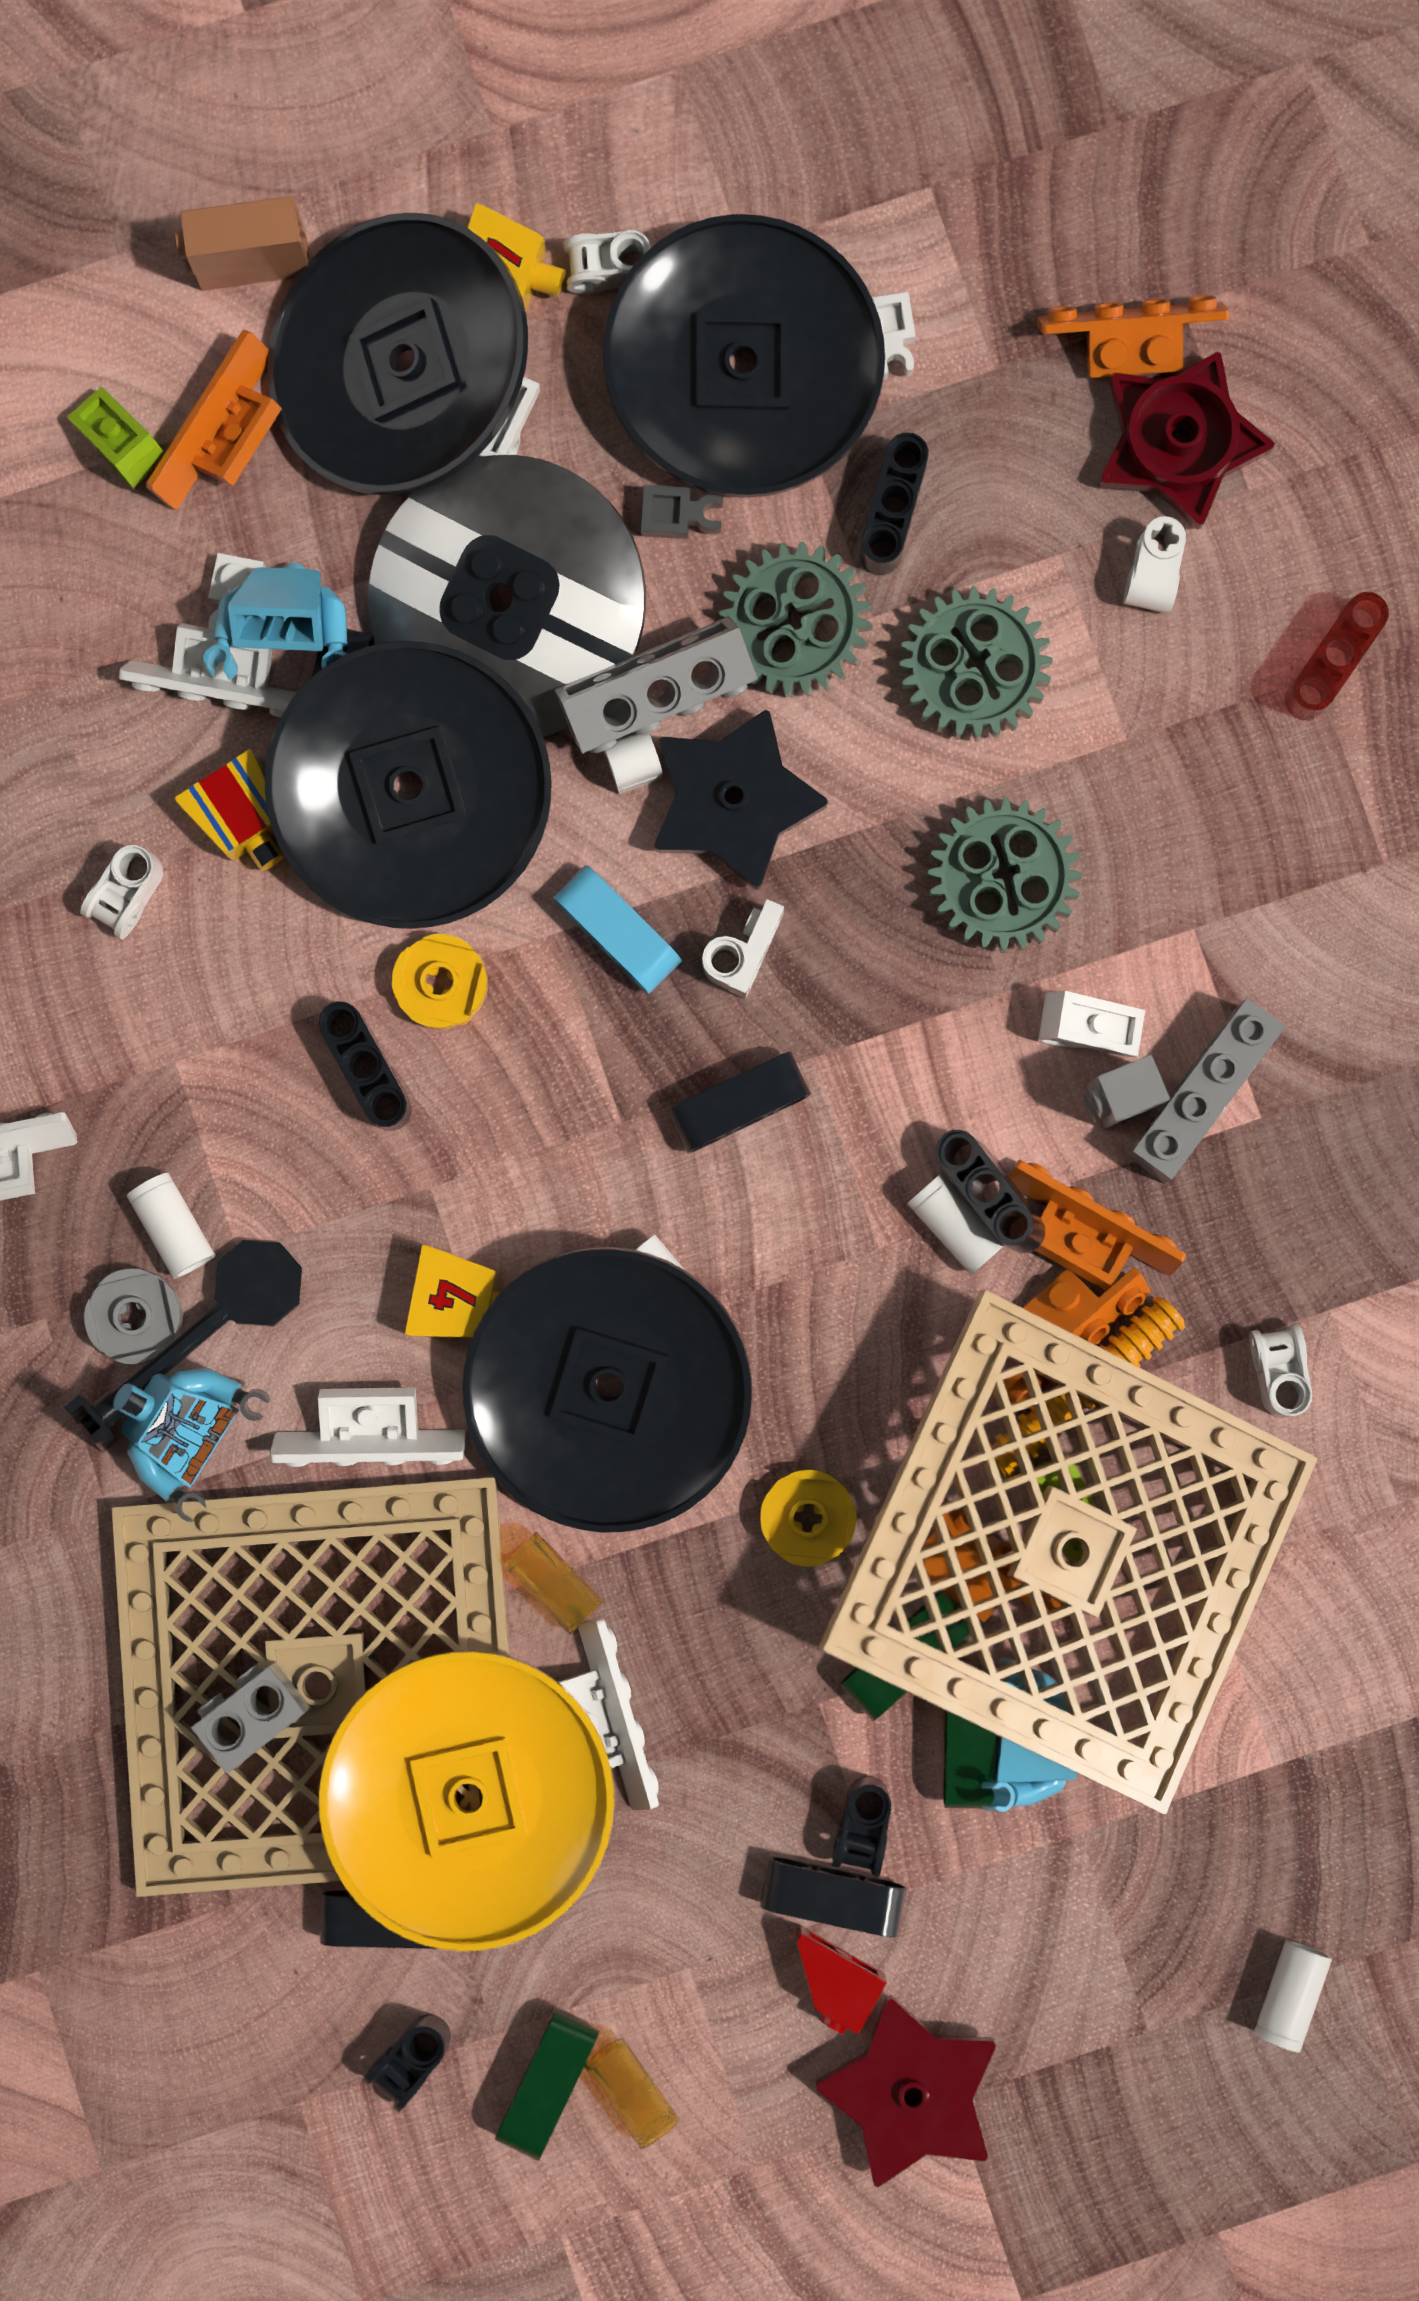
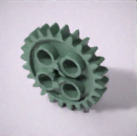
M800 542L796 554L791 555L785 543H781L779 557L773 558L766 549H763L762 558L764 564L757 566L748 559L746 565L751 574L747 578L737 574L732 576L740 589L738 592H724L723 595L733 604V608L721 610L719 615L722 618L729 616L741 631L758 680L751 682L753 685L756 686L766 677V690L770 694H773L781 683L783 684L784 693L788 698H792L796 685H801L807 697L812 696L813 683L817 681L828 691L830 690L828 676L834 674L844 681L847 678L841 666L845 662L854 666L860 664L852 653L853 649H868V643L859 636V632L872 630L873 625L870 621L860 618V615L871 611L872 605L867 601H857L867 589L863 583L850 585L857 575L853 567L839 572L843 563V559L839 554L825 562L826 550L823 546L819 545L814 554L809 556L806 544ZM808 578L818 580L819 589L816 595L809 599L797 597L796 591L800 582ZM768 598L776 601V611L773 616L765 620L755 618V607L761 600ZM826 601H834V605L831 608L813 612L824 605ZM793 611H798L803 616L801 618L802 627L797 630L789 624L791 622L790 614ZM827 620L838 623L839 628L835 638L827 642L816 640L815 634L819 624ZM779 628L771 633L767 639H758L760 633ZM787 640L795 643V654L789 661L783 663L774 661L773 652L780 642Z
M972 586L969 597L965 600L962 599L957 589H953L950 599L951 604L947 605L937 596L933 602L934 615L925 609L919 611L918 618L923 627L909 624L907 634L916 642H902L900 651L912 658L900 661L898 670L911 673L912 675L902 681L901 688L902 690L916 689V693L911 697L909 705L910 707L921 704L926 706L921 717L923 722L931 719L933 716L938 717V733H941L951 724L955 726L954 735L957 740L960 739L965 728L971 729L975 742H979L984 728H988L990 734L996 739L1000 735L1001 723H1004L1011 731L1017 729L1018 722L1015 714H1019L1028 720L1031 718L1033 710L1027 701L1041 704L1044 695L1035 686H1048L1051 677L1039 670L1050 667L1053 658L1040 655L1039 653L1048 647L1050 640L1049 638L1035 639V635L1040 630L1042 623L1041 621H1035L1030 624L1025 622L1030 609L1028 606L1021 608L1017 612L1011 609L1014 600L1013 595H1009L1000 604L996 602L995 588H991L986 599H979L976 586ZM985 623L992 627L995 637L989 641H979L972 635L970 628L975 624ZM953 629L959 630L963 636L968 652L960 641L952 635L951 631ZM938 647L948 648L954 653L955 661L947 666L938 665L932 660L930 652ZM968 653L974 661L981 659L985 661L982 675L989 685L998 692V699H993L990 696L986 683L976 667L966 668L969 658ZM1009 662L1018 668L1020 677L1014 681H1005L997 675L995 667L1000 663ZM964 686L972 687L978 692L980 701L972 706L964 705L957 700L955 691Z
M1004 797L1000 810L995 811L991 802L987 799L984 800L981 815H978L974 809L968 806L965 809L967 823L964 824L958 819L952 818L949 826L954 836L940 833L937 841L946 850H932L929 857L941 865L927 872V878L940 881V885L930 890L929 896L933 898L943 897L944 902L937 908L936 914L943 915L951 912L953 918L947 929L951 931L963 925L966 928L963 935V942L965 943L975 934L981 936V950H985L991 939L997 940L1000 953L1006 951L1009 940H1014L1018 949L1023 951L1026 948V936L1028 935L1038 944H1041L1044 941L1042 927L1044 926L1056 933L1060 925L1054 915L1068 918L1072 910L1063 901L1077 900L1080 892L1068 886L1069 883L1080 881L1082 878L1081 872L1069 869L1070 865L1079 860L1080 854L1065 852V848L1073 840L1072 835L1058 838L1055 833L1062 822L1056 820L1048 826L1043 823L1046 814L1045 808L1040 809L1034 816L1028 815L1029 806L1027 800L1022 802L1018 811H1012L1009 798ZM997 835L1000 840L1004 869L1006 872L1015 873L1009 883V888L1018 910L1016 916L1011 915L1009 912L1003 879H994L993 877L999 868L998 856L991 842V836ZM1014 837H1025L1031 841L1034 853L1029 857H1018L1011 852L1009 841ZM969 848H979L986 853L988 864L981 869L971 868L965 863L963 852ZM1026 882L1039 883L1045 891V900L1040 903L1027 902L1021 894L1022 884ZM981 893L993 894L999 901V911L992 915L981 913L975 906V897Z

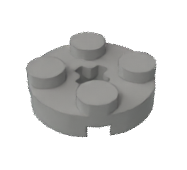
M132 1268L109 1274L98 1284L99 1286L94 1290L91 1299L89 1298L86 1304L84 1323L90 1341L107 1357L123 1364L148 1363L179 1337L183 1322L180 1298L164 1277L149 1271ZM131 1303H136L138 1309L145 1310L146 1319L141 1320V1328L133 1330L131 1324H123L122 1315L129 1312L128 1305Z

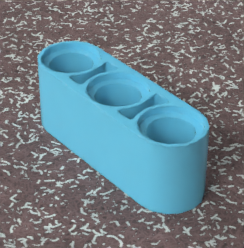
M585 865L553 897L556 904L647 994H650L682 962V959L668 943L588 865Z

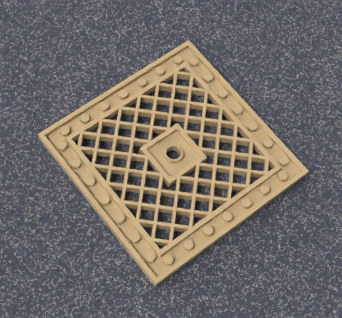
M980 1290L818 1649L1166 1815L1318 1458L987 1290ZM1007 1358L1018 1363V1365L1002 1370ZM1035 1372L1060 1384V1386L1042 1392ZM1022 1373L1030 1397L1011 1404L1003 1379ZM993 1390L999 1408L982 1414ZM1064 1394L1072 1418L1053 1425L1045 1401ZM1078 1394L1101 1405V1407L1084 1413ZM1033 1406L1041 1429L1022 1436L1014 1412ZM1106 1415L1114 1439L1095 1445L1087 1422ZM1119 1415L1143 1426V1428L1126 1434ZM1002 1417L1010 1441L990 1448L983 1424ZM1075 1427L1083 1450L1064 1457L1056 1434ZM973 1435L979 1453L962 1459ZM1147 1436L1155 1460L1137 1466L1129 1443ZM1161 1436L1185 1448L1167 1455ZM1044 1438L1052 1462L1033 1469L1025 1445ZM1117 1448L1125 1471L1106 1478L1098 1455ZM1014 1450L1021 1474L1002 1481L994 1457ZM1189 1457L1196 1480L1178 1487L1171 1464ZM1203 1457L1226 1469L1208 1475ZM1087 1460L1094 1483L1075 1490L1067 1466ZM983 1462L990 1486L970 1493L963 1469ZM1159 1469L1166 1492L1148 1498L1140 1475ZM1056 1471L1062 1491L1055 1487L1047 1486L1042 1496L1036 1478ZM1244 1477L1251 1480L1248 1489ZM1230 1478L1237 1501L1219 1507L1212 1484ZM952 1480H954L959 1497L942 1503ZM1128 1480L1136 1503L1117 1510L1109 1487ZM1025 1483L1032 1507L1013 1513L1005 1490ZM1200 1489L1207 1513L1189 1519L1182 1496ZM1098 1492L1104 1512L1079 1499ZM994 1495L1002 1518L981 1525L974 1502ZM1170 1501L1177 1524L1159 1531L1151 1508ZM963 1507L970 1530L950 1538L942 1514ZM1237 1512L1228 1533L1223 1517ZM1139 1513L1147 1536L1132 1541L1137 1528L1121 1520ZM1033 1517L1022 1541L1017 1523ZM1211 1522L1218 1545L1200 1551L1193 1529ZM933 1524L939 1542L922 1548ZM1005 1528L1013 1551L993 1558L985 1535ZM1181 1534L1188 1557L1170 1563L1163 1540ZM1076 1538L1083 1547V1555L1077 1564L1069 1566L1063 1560L1062 1547L1067 1540ZM974 1540L982 1563L961 1570L954 1547ZM1151 1546L1158 1568L1139 1575L1132 1552ZM943 1552L950 1575L930 1583L922 1559ZM1218 1556L1209 1577L1204 1561ZM1013 1562L1008 1576L1024 1584L1004 1591L997 1568ZM1122 1564L1127 1580L1112 1586ZM1192 1566L1199 1589L1181 1596L1174 1573ZM913 1569L919 1587L902 1593ZM985 1573L993 1596L973 1603L965 1580ZM1162 1578L1169 1601L1150 1608L1143 1585ZM954 1585L962 1608L941 1616L933 1592ZM1131 1590L1139 1613L1120 1620L1112 1597ZM1040 1591L1065 1603V1605L1046 1611ZM1028 1593L1035 1617L1015 1624L1008 1601ZM923 1597L930 1620L909 1628L902 1604ZM1199 1600L1190 1621L1185 1606ZM997 1606L1004 1629L984 1636L976 1613ZM1103 1608L1108 1625L1089 1632L1083 1613L1098 1618ZM1173 1611L1180 1633L1161 1640L1154 1618ZM892 1614L898 1631L887 1626ZM1070 1614L1077 1637L1058 1644L1050 1622ZM965 1618L973 1641L952 1648L945 1625ZM1143 1623L1150 1645L1131 1652L1124 1630ZM1039 1626L1046 1649L1027 1657L1019 1634ZM934 1630L941 1651L914 1639V1637ZM1112 1635L1119 1658L1100 1665L1093 1642ZM1008 1639L1015 1662L995 1669L988 1646ZM1180 1645L1170 1666L1166 1650ZM1081 1647L1088 1670L1069 1677L1062 1654ZM977 1651L984 1672L957 1660V1658ZM1154 1655L1161 1678L1142 1685L1135 1663ZM1051 1660L1058 1682L1038 1689L1030 1667ZM1123 1668L1130 1690L1111 1697L1104 1675ZM1019 1672L1026 1692L999 1679ZM1092 1680L1100 1702L1080 1710L1073 1687ZM1160 1690L1151 1711L1146 1695ZM1062 1692L1068 1713L1042 1700ZM1135 1701L1141 1723L1122 1730L1115 1708ZM1104 1713L1110 1733L1084 1720ZM1141 1735L1137 1746L1127 1742V1740Z
M495 1477L209 1499L205 1500L206 1508L198 1500L184 1501L182 1506L183 1512L195 1520L194 1522H187L181 1519L177 1513V1504L175 1502L112 1507L136 1897L341 1881L328 1855L322 1830L311 1831L320 1820L319 1810L305 1827L285 1810V1807L299 1791L319 1807V1793L307 1782L321 1765L324 1766L330 1745L323 1752L306 1736L336 1734L352 1707L368 1691L366 1666L383 1679L399 1668L406 1666L411 1660L415 1662L423 1659L424 1657L418 1652L434 1633L451 1647L454 1652L478 1651L510 1657L497 1480ZM451 1529L452 1546L435 1531ZM421 1532L406 1551L386 1535ZM373 1536L358 1554L339 1539ZM427 1537L447 1553L432 1573L411 1556ZM326 1539L310 1558L292 1543ZM379 1541L399 1557L384 1576L364 1561V1558ZM277 1543L262 1562L244 1547L246 1545ZM331 1545L351 1561L336 1580L316 1564ZM229 1547L215 1565L196 1550ZM283 1549L287 1550L303 1564L302 1568L288 1584L268 1568ZM181 1551L167 1567L166 1552ZM235 1553H238L255 1568L240 1588L221 1572L222 1568ZM188 1556L207 1572L192 1591L173 1575ZM452 1559L455 1593L437 1579ZM405 1563L425 1579L409 1599L389 1582ZM357 1567L377 1583L362 1602L358 1601L341 1586ZM309 1571L329 1587L314 1606L294 1590ZM261 1575L281 1591L266 1610L246 1594ZM213 1579L233 1595L218 1613L198 1597ZM169 1585L185 1598L171 1616ZM430 1585L451 1602L435 1621L415 1605ZM382 1589L403 1606L387 1625L367 1608ZM334 1593L354 1609L353 1613L340 1628H337L319 1612ZM286 1597L307 1613L292 1632L271 1616ZM239 1601L259 1617L243 1636L224 1620ZM191 1605L211 1621L196 1639L176 1624ZM455 1608L457 1612L459 1642L440 1627ZM408 1611L429 1628L413 1647L393 1631L394 1627ZM360 1615L380 1631V1634L366 1650L364 1632L345 1634ZM312 1619L331 1634L298 1637ZM264 1623L283 1638L265 1641L266 1656L249 1642ZM216 1627L236 1643L221 1662L202 1646L203 1642ZM172 1634L188 1647L175 1663L173 1662ZM386 1637L406 1654L391 1673L371 1657V1654ZM243 1649L260 1663L264 1670L276 1662L311 1709L274 1737H291L276 1755L265 1746L256 1751L268 1765L254 1781L249 1779L237 1767L228 1773L246 1789L230 1808L211 1791L225 1774L224 1770L192 1728L182 1719L197 1701L204 1706L211 1700L205 1692L219 1676H222L236 1690L241 1689L236 1682L238 1677L227 1666ZM194 1653L214 1669L199 1688L179 1672ZM322 1672L328 1676L331 1682V1690L327 1697L316 1699L307 1693L305 1680L310 1673ZM175 1682L191 1695L178 1712L176 1709ZM268 1686L269 1704L258 1694L256 1695L257 1703L266 1711H276L280 1698L277 1691ZM221 1717L218 1729L224 1724L235 1735L240 1737L241 1728L239 1723L232 1717ZM178 1731L194 1744L181 1761ZM296 1742L317 1759L302 1778L281 1761ZM200 1750L220 1767L206 1785L186 1769V1766ZM273 1769L277 1770L294 1785L279 1804L259 1787ZM181 1779L198 1793L184 1810ZM463 1784L457 1788V1791L464 1796L458 1804L462 1809L469 1802L471 1811L482 1805L483 1795L477 1786L469 1784L468 1787L466 1784ZM251 1795L272 1812L257 1830L236 1813ZM203 1799L223 1815L222 1819L209 1834L188 1817ZM277 1817L295 1832L262 1835ZM229 1821L246 1835L245 1837L214 1839ZM184 1828L197 1840L185 1841Z

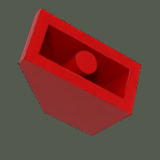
M800 1925L796 1932V1939L815 2010L821 2013L819 2020L838 2033L844 2034L846 2029H849L859 2035L887 1984L885 1973Z

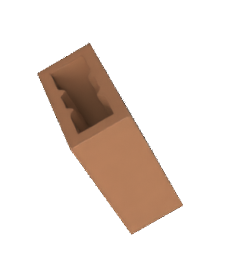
M294 196L180 211L182 229L175 230L177 251L180 259L184 258L188 276L195 275L202 291L297 278L310 261L307 232Z

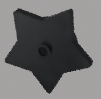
M767 710L762 711L720 741L662 737L660 740L661 750L673 785L675 797L655 841L654 848L658 853L713 854L753 889L759 890L763 884L778 837L827 808L828 800L826 797L782 765L771 714ZM737 790L743 793V799L738 804H730L725 799V793Z

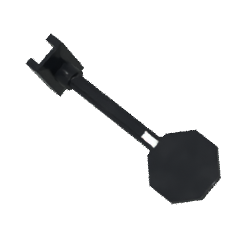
M242 1240L217 1261L214 1296L217 1305L123 1385L129 1383L144 1391L154 1375H166L229 1321H233L238 1325L267 1327L277 1325L299 1306L302 1267L279 1242ZM123 1385L112 1394L106 1392L92 1405L82 1396L78 1395L64 1407L77 1424L81 1423L91 1435V1440L102 1453L118 1441L110 1427L125 1415L114 1408L115 1396Z

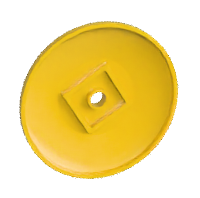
M460 1651L437 1654L412 1662L383 1678L362 1696L342 1721L328 1750L321 1775L319 1813L322 1835L330 1860L345 1888L371 1917L386 1928L404 1938L438 1949L480 1951L499 1948L523 1940L552 1924L577 1901L592 1881L606 1851L613 1824L614 1782L611 1765L605 1745L588 1713L571 1693L546 1673L522 1661L495 1653ZM463 1784L477 1786L483 1795L482 1805L472 1811L462 1809L457 1804L455 1798L457 1788Z

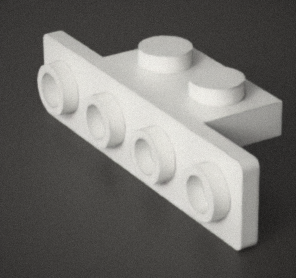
M184 623L177 626L173 668L131 660L119 670V679L131 681L132 687L138 690L159 691L160 687L178 690L177 695L179 697L189 700H205L206 696L224 699L223 704L225 706L235 709H250L252 705L270 708V714L277 717L282 716L292 698L297 694L294 691L268 687L273 649L233 647L231 643L230 652L238 665L236 676L232 679L227 678L224 673L225 661L217 665L215 676L212 677L204 663V654L208 648L217 643V640L213 639L214 629Z
M43 1113L31 1119L12 1123H0V1201L35 1194L33 1153L77 1144V1134L66 1113Z
M416 1387L320 1389L318 1395L320 1431L277 1432L270 1450L271 1463H284L291 1467L332 1462L338 1466H350L357 1462H381L384 1465H399L405 1461H428L432 1464L443 1465L463 1459L466 1431L462 1429L418 1430Z
M604 1619L578 1624V1629L591 1671L558 1681V1683L576 1698L596 1726L605 1745L611 1768L619 1766L632 1810L656 1808L659 1806L656 1796L658 1793V1781L653 1770L648 1767L642 1748L645 1744L644 1733L640 1724L634 1720L629 1703L631 1698L630 1686L626 1677L620 1673L615 1656L617 1652L615 1635L607 1627Z

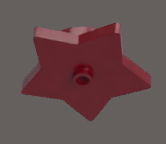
M1219 352L1213 353L1179 375L1165 379L1113 373L1109 385L1122 436L1101 476L1099 486L1109 489L1157 492L1195 529L1199 530L1207 519L1222 479L1271 453L1275 443L1237 412L1229 396L1223 358ZM1182 435L1186 438L1187 443L1178 442L1173 436Z
M888 1995L885 1998L867 2050L816 2080V2090L862 2127L874 2186H882L926 2155L975 2161H986L988 2159L973 2098L995 2051L996 2044L991 2037L936 2035L895 1997ZM912 2087L918 2088L923 2094L915 2101L904 2100L905 2091Z

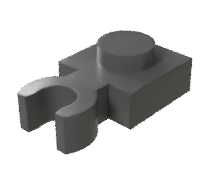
M644 485L641 536L688 539L689 525L697 526L702 532L707 534L720 533L721 521H710L705 518L704 513L709 508H723V497L709 494L703 496L698 501H690L691 487Z

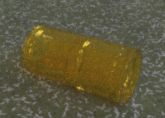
M538 1532L530 1537L503 1564V1567L510 1572L569 1635L604 1601Z
M623 2037L614 2040L602 2048L586 2062L584 2069L640 2149H644L658 2141L679 2122L680 2118Z

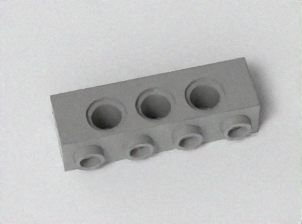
M728 616L599 672L557 688L554 691L573 739L582 753L587 751L599 753L613 747L617 743L616 739L634 732V734L640 735L659 727L661 720L672 715L687 716L704 707L703 702L721 695L722 698L736 696L747 689L748 683L758 680L741 631ZM702 661L711 662V670L706 677L699 680L691 679V673L695 665ZM657 680L668 681L667 689L663 695L657 698L647 697L648 688L653 682ZM615 698L624 699V706L620 713L615 716L603 715L604 706L608 701Z
M1248 998L1238 1004L1169 1096L1170 1100L1163 1104L1126 1156L1163 1184L1171 1181L1286 1026Z

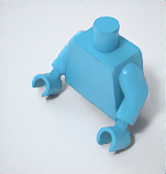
M288 563L283 568L259 567L253 569L243 584L222 596L213 633V639L217 640V643L206 650L204 663L211 676L214 677L217 665L225 661L224 673L228 679H232L238 672V665L230 652L231 643L233 647L307 651H322L324 645L328 647L329 652L322 658L321 664L323 669L331 662L346 655L343 652V647L347 646L346 610L344 604L331 588L322 586L319 571L306 569L299 563Z
M1002 1657L1000 1662L1010 1664L1015 1662V1660ZM1031 1669L1038 1689L1057 1682L1048 1674ZM1019 1672L1009 1675L1003 1681L1026 1692ZM1062 1692L1042 1700L1068 1713ZM997 1735L995 1781H985L981 1784V1788L994 1791V1801L991 1805H982V1809L984 1811L1005 1812L1011 1807L1036 1804L1061 1792L1066 1780H1076L1077 1773Z

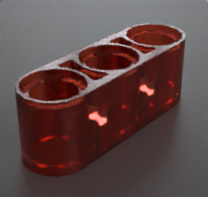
M1362 592L1355 595L1336 618L1287 690L1285 704L1288 711L1295 718L1300 720L1318 718L1333 702L1388 620L1389 608L1386 601L1380 595L1373 592ZM1357 609L1368 612L1372 617L1373 626L1362 627L1358 625L1353 618V611ZM1330 647L1341 649L1346 655L1347 665L1337 666L1332 664L1328 660L1326 649ZM1304 685L1315 687L1319 691L1321 702L1319 704L1305 702L1301 697L1300 687Z

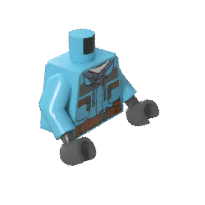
M208 1368L177 1371L171 1377L156 1374L152 1377L144 1391L127 1383L119 1389L114 1399V1408L128 1416L121 1427V1432L130 1440L127 1453L140 1480L166 1502L173 1500L177 1504L178 1515L187 1522H194L195 1520L183 1512V1502L188 1498H195L205 1508L206 1502L198 1493H186L181 1489L182 1485L184 1484L190 1488L239 1411L233 1404H240L241 1413L245 1418L257 1421L262 1419L263 1415L250 1410L248 1399L257 1397L264 1402H270V1397L264 1390L252 1389L246 1392L241 1390L242 1384Z

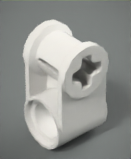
M635 230L604 234L585 233L568 237L563 243L564 251L569 254L571 277L567 279V289L577 294H592L603 290L619 289L633 267L621 263V260L625 255L632 252L644 255L651 248L649 240L644 234ZM585 259H587V269H585Z
M1167 516L1153 519L1140 535L1134 561L1126 582L1123 604L1168 614L1171 613L1178 590L1179 570L1186 543V532L1178 520ZM1157 534L1165 536L1164 543L1169 545L1165 551L1158 549V541L1154 540Z
M127 845L119 849L100 880L87 894L81 906V915L86 918L93 916L114 929V935L119 939L127 937L138 923L144 907L157 886L161 883L163 877L161 861L153 853L137 845ZM137 858H145L147 862L146 874L139 880L131 881L128 876L130 863ZM109 904L113 908L117 909L119 913L116 914L106 907V905Z
M1291 1324L1289 1330L1261 1334L1259 1330L1250 1331L1251 1356L1257 1372L1264 1408L1271 1415L1278 1418H1289L1302 1414L1311 1404L1312 1389L1307 1367L1306 1343L1300 1324ZM1278 1346H1286V1347H1287V1349H1283V1350H1276V1351H1270V1350H1269V1348H1272V1347H1278ZM1281 1383H1288L1296 1389L1298 1399L1292 1409H1286L1277 1402L1276 1390Z

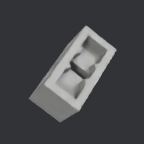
M1152 1054L1097 1076L1087 1085L1089 1094L1084 1096V1101L1094 1122L1101 1120L1104 1129L1154 1110L1170 1100Z
M276 1662L265 1670L260 1663H257L236 1680L237 1684L241 1687L227 1700L219 1693L197 1710L202 1719L191 1728L226 1774L311 1709ZM261 1686H269L277 1691L280 1703L276 1711H266L258 1705L256 1695ZM221 1717H232L239 1723L241 1734L238 1741L230 1742L221 1737L218 1731V1723Z

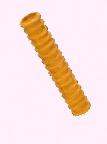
M1156 1296L1152 1300L1154 1305L1151 1308L1144 1306L1141 1309L1143 1315L1140 1317L1134 1315L1130 1319L1132 1324L1129 1327L1123 1325L1119 1328L1120 1335L1117 1337L1111 1335L1108 1338L1109 1344L1106 1347L1103 1345L1099 1347L1140 1368L1139 1362L1142 1359L1148 1361L1152 1357L1150 1352L1153 1349L1160 1351L1163 1348L1161 1342L1165 1339L1170 1342L1174 1338L1173 1332L1175 1330L1181 1332L1185 1329L1184 1320L1165 1298ZM1064 1394L1045 1401L1053 1425L1072 1418ZM1078 1394L1083 1411L1086 1408L1092 1410L1095 1407L1092 1400ZM1033 1406L1029 1407L1031 1412L1027 1416L1024 1414L1018 1416L1020 1421L1018 1426L1022 1436L1041 1429ZM1059 1432L1056 1434L1057 1438L1059 1439L1061 1437V1433ZM999 1433L995 1436L997 1442L993 1445L989 1443L990 1448L1009 1442L1008 1433L1004 1436ZM1044 1438L1025 1445L1029 1458L1033 1459L1039 1456L1037 1451L1041 1447L1045 1450L1048 1448ZM1014 1450L994 1457L997 1468L1006 1478L1016 1476L1015 1470L1019 1465Z

